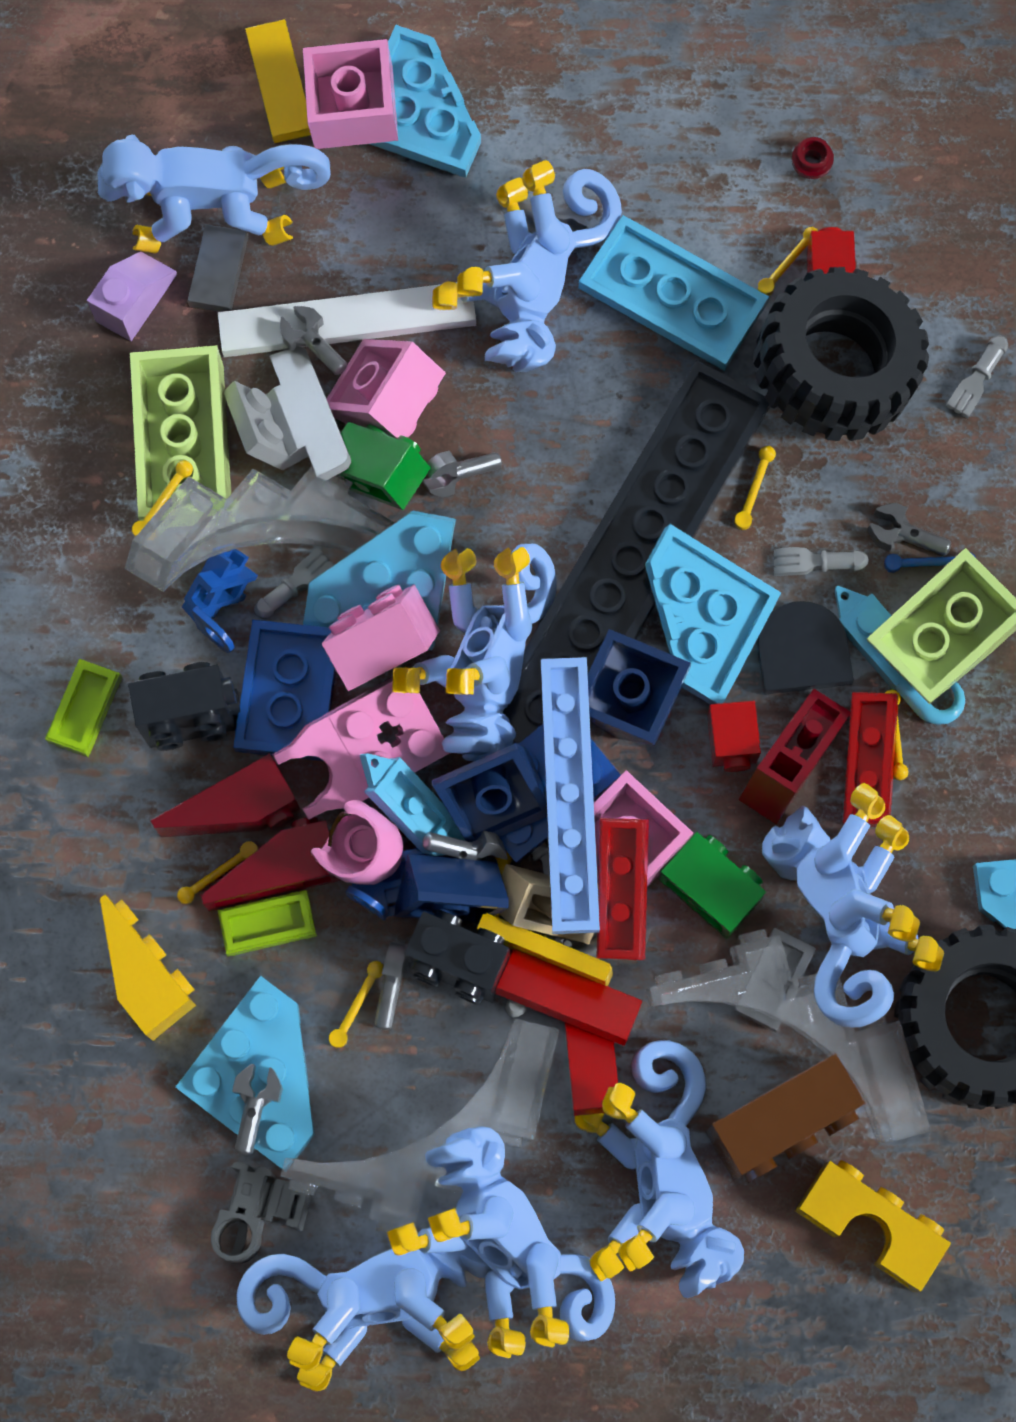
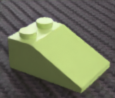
M965 548L867 638V641L930 704L1016 631V598Z

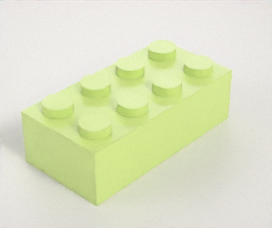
M217 345L130 353L139 520L143 521L176 474L177 463L186 460L193 466L192 474L182 479L150 525L151 534L233 527L226 398L223 393L225 390L224 366Z

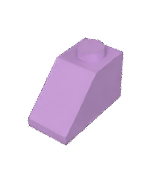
M141 251L110 266L87 299L95 321L125 339L132 341L177 276V272Z

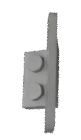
M298 346L293 351L287 349L269 356L280 385L274 387L266 395L257 388L250 389L236 381L232 382L223 391L246 454L281 470L309 456L317 477L325 481L349 468L351 464L350 455L308 353L303 347Z

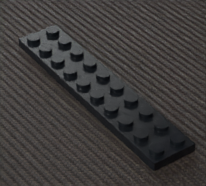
M697 360L695 361L524 650L518 690L510 704L503 710V714L509 718L510 724L516 731L513 744H519L543 724L541 659L587 657L588 675L609 629L636 639L656 604L645 567L651 552L665 527L670 524L692 538L696 536L771 407L764 398V395Z

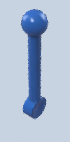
M889 554L885 558L884 567L888 572L895 573L901 567L946 566L955 557L901 558L897 554Z

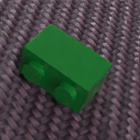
M348 422L342 430L341 436L350 455L351 464L347 470L332 478L342 488L404 510L431 468L419 454L421 448L413 440L403 435H399L396 439L388 436L374 425L368 424L365 428Z
M696 832L660 873L659 881L725 939H728L764 898L766 891L761 887L763 880L748 866L742 865L739 868L726 857L729 851L716 838L711 835L704 838Z

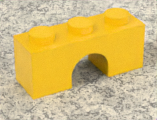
M840 1160L837 1165L831 1161L825 1163L796 1207L795 1212L833 1238L839 1237L849 1221L855 1216L872 1218L880 1225L885 1237L883 1251L874 1266L912 1292H921L951 1245V1242L941 1236L944 1228L925 1215L920 1214L915 1219L901 1209L904 1202L887 1189L880 1187L875 1192L861 1182L864 1175L847 1162Z

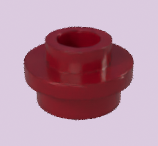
M809 137L795 146L791 162L794 170L800 176L807 179H818L828 174L831 170L834 154L825 140L818 137ZM807 157H815L819 163H809L805 159Z

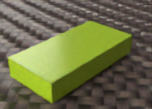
M79 659L45 740L52 745L89 758L123 678L121 674Z
M307 890L217 910L228 957L317 936Z

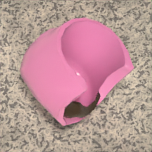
M360 800L347 802L344 806L345 811L336 817L331 827L329 838L323 848H313L311 855L329 874L347 883L377 884L392 876L399 867L403 853L402 837L397 827L376 809L369 807Z

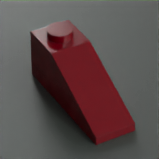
M813 689L756 768L739 801L777 825L851 712L821 692Z
M268 754L155 817L150 822L161 837L262 831L267 827H270L271 830H276L292 821L295 817L293 813L299 810L300 807L273 758Z
M313 817L311 819L302 818L292 822V828L281 830L201 895L203 905L210 912L341 881V879L329 874L311 855L313 848L322 849L329 838L330 828L327 821L318 822L317 817Z

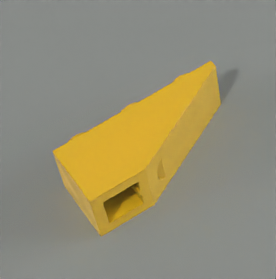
M103 895L100 898L117 1000L143 1033L154 1041L196 1006L188 996L195 989L178 968L173 973L167 970L160 961L167 954L150 934L142 939L132 926L139 920L126 903L121 899L114 904L107 895Z

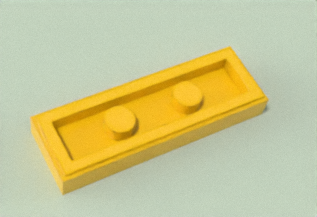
M283 19L245 28L273 142L279 143L311 135L307 120L306 98L286 20Z
M483 914L478 924L477 930L484 928L505 938L503 944L511 950H519L605 986L609 985L613 976L611 964L527 929L512 926L508 921L491 914Z

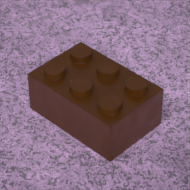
M835 1053L716 1121L705 1132L733 1181L744 1175L747 1182L750 1183L777 1167L773 1158L785 1152L790 1160L818 1143L814 1135L817 1132L825 1129L828 1136H831L860 1119L855 1110L866 1103Z

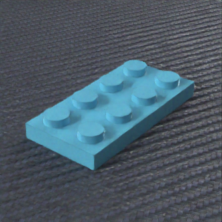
M622 215L579 280L578 287L580 290L725 371L769 300V296L624 215Z

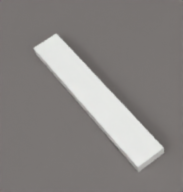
M440 285L218 312L223 357H232L289 349L283 343L280 328L281 317L290 324L291 328L307 332L306 324L295 315L294 306L314 308L322 316L324 323L319 328V335L328 344L476 326L474 301L463 302L458 297L457 309H434L432 307L433 290Z

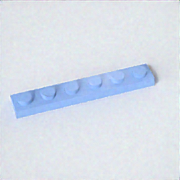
M587 657L541 659L552 934L599 933Z

